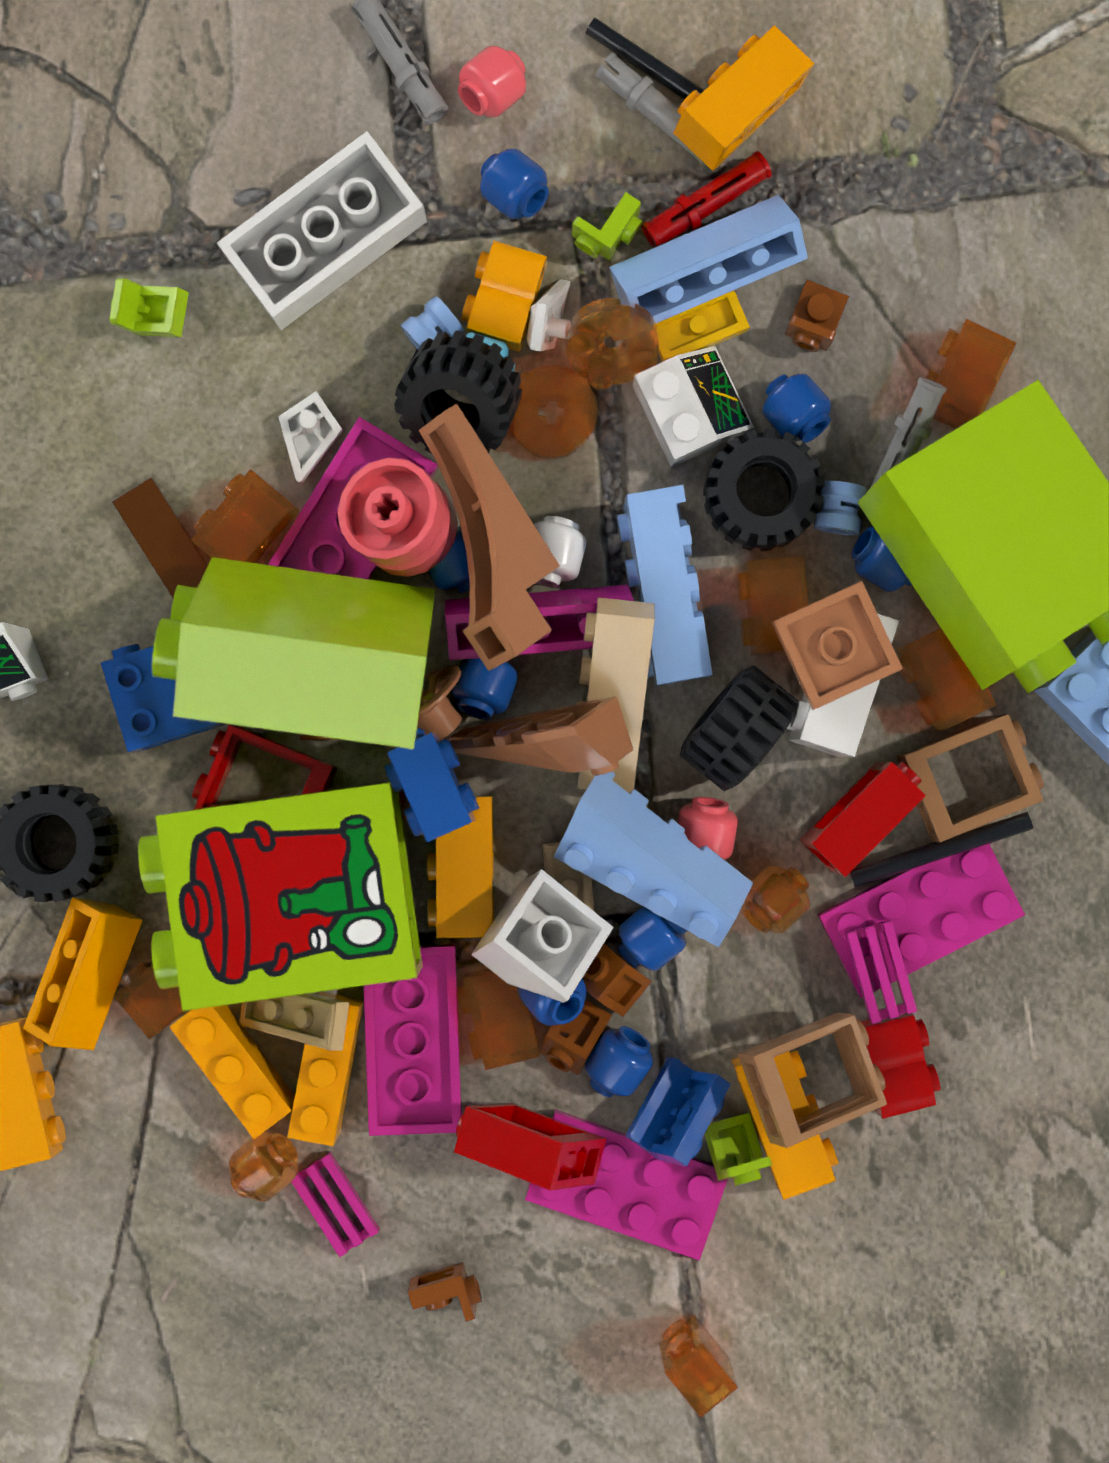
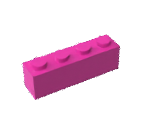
M617 585L528 593L552 631L520 654L592 648L593 642L584 641L587 612L596 613L598 598L634 601L629 586ZM470 598L445 600L449 660L480 658L463 632L469 626Z

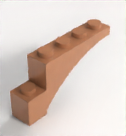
M456 404L422 427L419 432L434 456L450 491L460 521L466 548L470 580L469 626L463 632L487 670L490 671L516 657L552 631L526 589L557 569L560 565L463 412Z

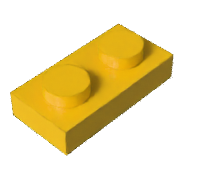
M733 290L647 328L663 362L676 355L715 346L748 332L750 326Z

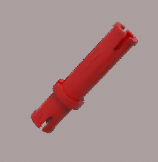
M756 151L752 156L717 176L714 180L689 196L682 194L675 198L673 206L641 225L649 244L655 248L687 229L691 231L696 230L701 226V220L729 202H732L763 180L769 179L772 176V171L767 160L759 151Z

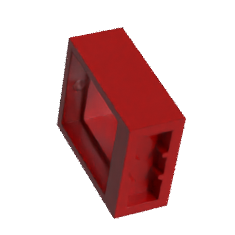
M229 724L226 732L220 730L212 743L209 755L215 757L209 774L202 773L196 782L192 793V798L197 800L194 810L221 806L216 803L242 742L310 769L311 772L302 794L328 791L337 766L237 725Z
M875 762L799 840L831 872L846 877L926 796L917 787L922 780L903 762H900L898 765L894 762Z
M514 1103L474 1105L465 1107L464 1114L457 1123V1141L454 1153L552 1191L595 1184L607 1138Z

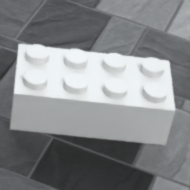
M366 131L218 241L217 244L279 329L283 330L425 224L427 219L423 204L368 131Z

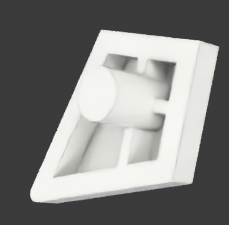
M559 279L531 306L527 342L531 350L544 351L554 349L557 337L568 339L571 331V321L562 319L570 281Z
M317 391L278 416L295 479L299 484L304 482L343 431Z

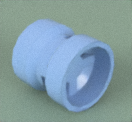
M434 296L424 304V311L419 316H410L400 325L405 335L418 350L422 342L428 338L434 340L438 333L446 331L452 337L455 330L464 331L454 314L437 296Z
M824 481L825 487L821 490V496H824L821 511L816 514L814 529L838 535H859L862 520L858 516L859 504L857 502L864 496L867 488L849 482Z

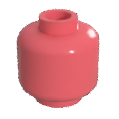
M498 46L485 47L468 61L459 72L460 85L458 86V93L463 104L468 110L478 116L484 115L493 118L503 114L526 92L525 66L523 61L513 51H506Z
M712 797L693 798L691 804L684 805L681 808L677 823L686 829L684 833L687 839L698 848L703 846L709 847L724 860L731 857L738 826L737 816L728 809L729 804L723 800Z

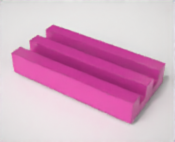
M887 920L845 932L870 1023H878L886 1018H896L904 1013L911 1014L917 1012L893 922ZM883 932L902 999V1003L896 1004L877 938L878 933ZM860 938H867L885 1008H877L859 943Z
M331 1151L290 1178L291 1183L339 1258L345 1255L351 1248L357 1247L365 1239L379 1232V1226ZM323 1167L327 1168L364 1226L361 1230L358 1231L320 1173L319 1170ZM310 1177L349 1238L343 1239L307 1183L306 1178Z

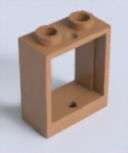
M1009 714L994 716L896 756L899 763H905L922 780L917 787L926 796L916 806L931 841H945L1044 801L1040 789L1044 788L1042 776L1033 762L1028 763L1022 748L1027 744L1025 734L1017 720L1011 721ZM996 732L1021 794L951 821L927 759Z
M836 1012L738 1053L770 1143L788 1148L887 1105L882 1091L885 1089L883 1075L880 1069L871 1061L866 1047L869 1044L867 1031L862 1022L856 1019L855 1014ZM832 1033L854 1094L795 1119L774 1057Z

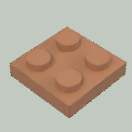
M862 581L772 622L812 710L903 669Z

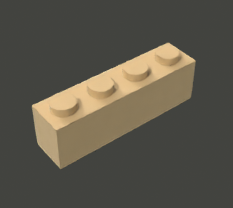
M598 598L596 613L587 612L584 641L593 642L591 658L582 657L579 685L588 686L587 700H577V704L617 696L633 751L618 761L619 768L612 771L616 774L613 781L630 793L634 789L655 621L654 603ZM591 770L579 772L577 789L588 788L595 776L592 775Z

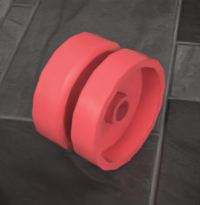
M385 458L368 463L351 477L342 491L337 512L340 530L354 550L391 575L406 577L428 572L444 560L455 542L458 527L454 503L445 490L437 482L433 481L431 476L422 468L405 459Z

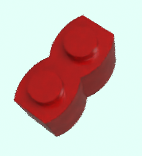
M904 1013L899 1015V1017L886 1018L874 1024L870 1023L869 1020L861 1021L869 1037V1044L866 1046L872 1063L880 1069L885 1081V1089L882 1091L887 1105L875 1109L876 1113L882 1119L935 1106L934 1092L940 1091L941 1086L935 1066L933 1064L927 1065L925 1061L923 1047L929 1046L930 1043L923 1020H916L912 1013Z

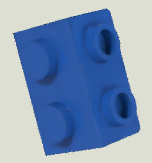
M669 1057L626 1132V1137L660 1161L687 1167L689 1161L700 1151L703 1142L702 1137L710 1122L722 1110L725 1102L724 1096L731 1084L718 1074L694 1071L679 1059Z

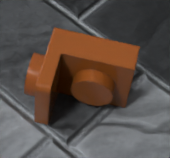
M806 280L785 335L792 337L793 344L804 350L818 352L820 348L827 351L834 340L835 331L849 296Z
M605 943L582 977L587 988L586 991L597 1001L622 1017L652 982L640 970L632 967L627 961L618 956Z
M585 1000L584 1007L577 1018L569 1023L550 1027L545 1035L540 1053L557 1070L562 1072L571 1071L576 1075H580L586 1060L600 1035L610 1022L612 1015Z
M463 1262L410 1279L408 1295L413 1310L424 1306L428 1311L437 1310L449 1305L453 1301L452 1298L458 1296L465 1321L475 1319L476 1304L482 1302L481 1291L475 1274L467 1276Z

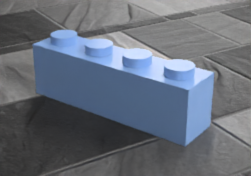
M776 195L609 268L620 304L637 331H640L808 259L799 218L779 195Z

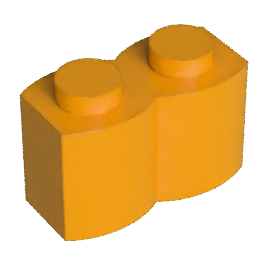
M495 240L490 252L482 251L475 270V278L481 279V283L476 296L468 294L461 316V321L468 323L467 333L474 332L503 341L509 349L520 352L528 330L531 306L537 300L546 271L547 256Z

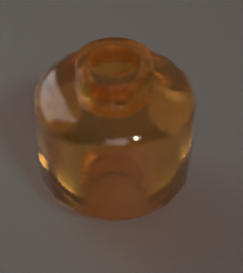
M769 865L752 880L753 885L741 907V911L748 922L759 932L767 934L770 931L776 934H783L810 908V898L806 891L809 888V883L793 867L786 870L780 866Z
M264 1132L256 1139L251 1137L231 1155L229 1160L230 1182L235 1192L241 1197L259 1202H266L274 1198L296 1178L298 1172V1152L295 1146L281 1133Z

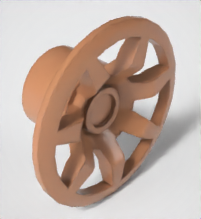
M457 665L443 666L424 675V678L429 680V689L425 690L422 686L417 729L421 728V730L425 731L426 735L433 732L438 735L440 740L453 732L462 720L458 711L446 697L461 676V670Z

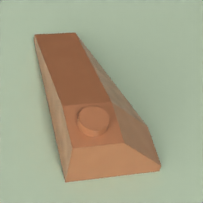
M617 696L463 726L445 737L447 740H450L455 753L570 773L591 770L592 775H602L619 768L618 761L633 751Z

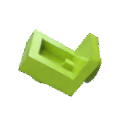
M625 192L601 230L577 216L572 223L571 235L576 239L574 241L575 245L593 258L601 255L610 260L621 242L629 245L643 223L638 218L641 202Z
M117 278L111 301L109 321L111 324L136 335L181 338L189 292L179 287L141 286L126 278Z
M750 1112L709 1124L705 1137L718 1181L732 1177L734 1185L738 1186L762 1179L759 1169L772 1166L770 1156L763 1158Z

